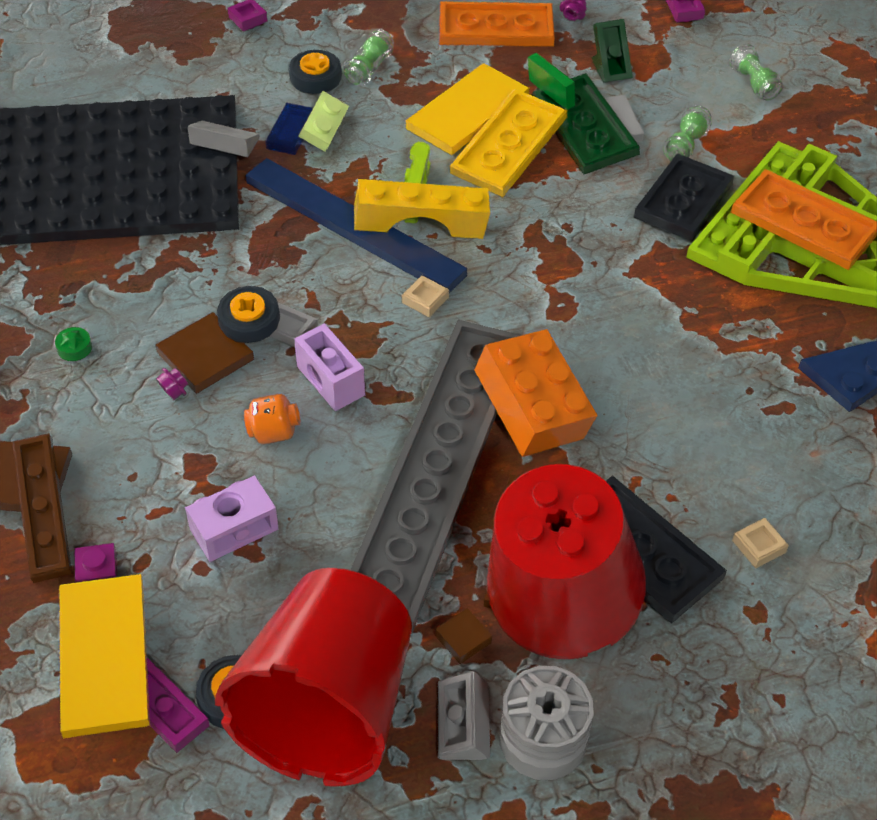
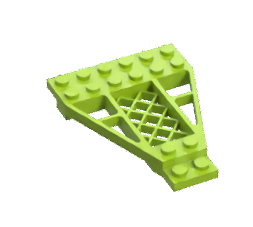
M778 141L688 247L686 258L743 285L877 308V236L863 252V254L867 255L868 259L856 261L850 270H847L731 213L733 203L765 169L877 221V197L835 163L837 155L811 144H808L803 151H800ZM828 180H831L855 199L859 205L857 207L819 190ZM772 252L779 253L810 268L803 278L757 271L759 266ZM818 274H824L848 286L815 281L813 279Z

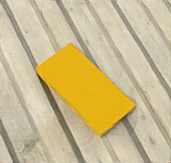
M483 63L406 120V129L448 154L453 155L474 138L514 89L529 94V87Z
M514 89L450 165V174L481 188H488V191L504 197L566 120L567 110Z
M141 574L59 585L60 729L63 738L150 726L144 589Z

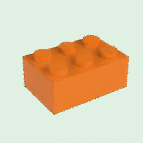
M548 329L485 345L474 371L522 457L585 438L598 415Z

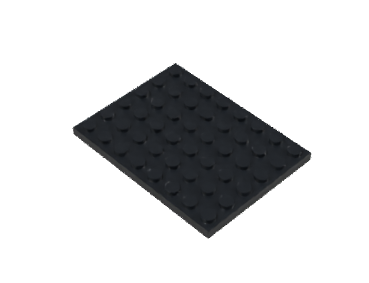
M235 95L0 108V245L239 230L237 155L190 144L188 126L200 121L237 129Z

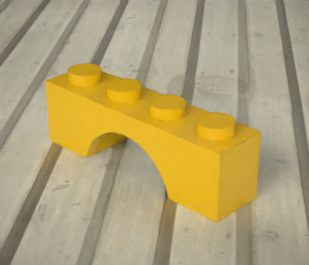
M358 179L354 204L355 230L388 232L393 225L404 219L427 217L444 224L448 228L451 237L484 238L490 216L488 188Z

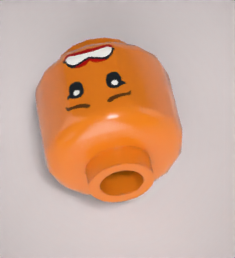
M283 394L255 398L251 401L249 409L244 411L247 433L250 438L255 437L260 444H270L291 439L294 435L295 426L301 423L297 404H290L288 398Z

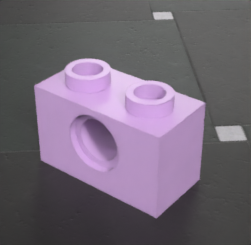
M325 323L294 338L297 367L334 411L365 396L364 367Z
M255 475L246 480L237 481L228 488L209 497H202L185 507L190 531L209 562L279 530L276 507Z

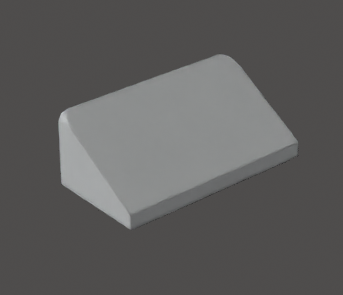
M206 121L196 122L188 126L190 144L245 157L249 156L260 138L258 133Z
M474 671L438 681V758L441 760H483L490 758L488 683Z

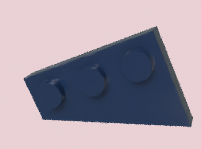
M877 340L801 359L798 369L850 412L877 394Z

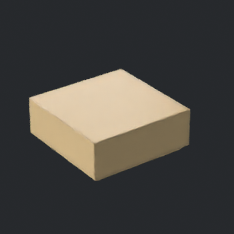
M421 275L402 294V303L430 318L449 298V289Z
M766 518L734 533L732 540L755 569L785 554L789 546Z

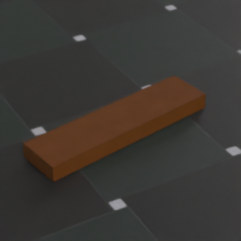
M50 433L12 441L30 579L33 583L70 575L72 574L53 439Z

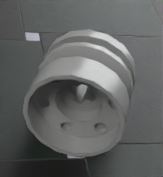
M536 666L527 669L509 683L503 696L500 747L507 762L520 774L535 780H555L569 775L581 764L587 750L589 732L594 716L593 698L586 684L574 673L557 666Z

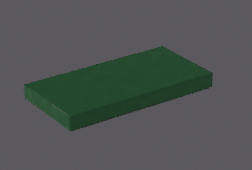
M587 73L571 78L575 82V106L567 110V118L555 134L583 175L640 155V146ZM541 89L532 92V96L563 108Z

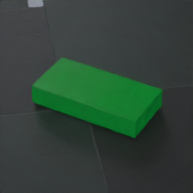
M534 53L529 56V81L566 110L575 106V82L539 54Z

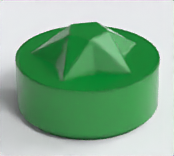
M67 328L56 336L55 346L57 353L64 360H81L87 357L92 350L90 335L83 328Z

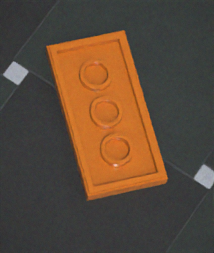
M440 2V45L554 47L552 3Z
M767 169L733 203L731 213L847 270H850L877 236V221Z

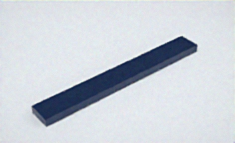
M268 158L246 174V181L249 185L417 279L422 275L449 289L450 293L467 277V267L394 227H391L388 232L355 230L354 206Z

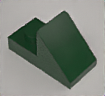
M624 19L593 24L597 55L591 58L603 83L632 79L633 75Z

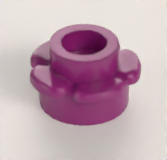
M565 0L560 3V11L570 21L582 20L586 16L587 3L585 0Z
M162 368L163 373L156 378V381L173 401L181 395L185 396L187 393L184 388L188 385L185 378L176 368L170 372L166 368Z

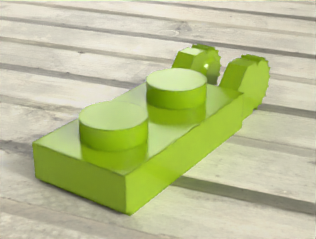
M418 141L411 146L410 159L412 164L410 168L406 169L404 182L427 184L430 172V146L426 142ZM419 217L404 219V222L416 223Z

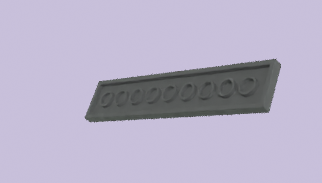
M457 320L351 567L352 571L364 574L380 582L402 601L411 617L412 631H414L497 415V411L474 369L486 344L521 336L519 334Z

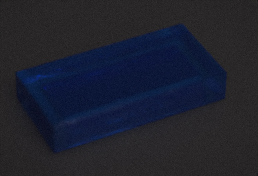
M286 103L266 139V149L296 155L304 140L298 136L313 108Z

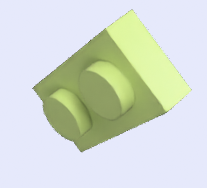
M322 91L298 137L325 152L349 106Z

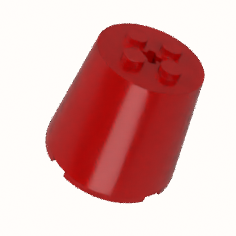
M552 464L524 473L505 490L496 508L487 574L489 603L502 630L515 643L537 655L555 659L587 657L588 653L599 650L609 644L612 646L624 637L638 619L643 607L646 592L645 570L621 503L612 487L603 478L579 466Z
M323 568L306 574L221 682L215 696V706L221 707L224 715L221 724L225 731L251 757L270 769L299 781L302 774L323 778L324 786H349L370 778L379 768L384 756L411 638L412 621L405 605L390 589L380 582L352 570Z

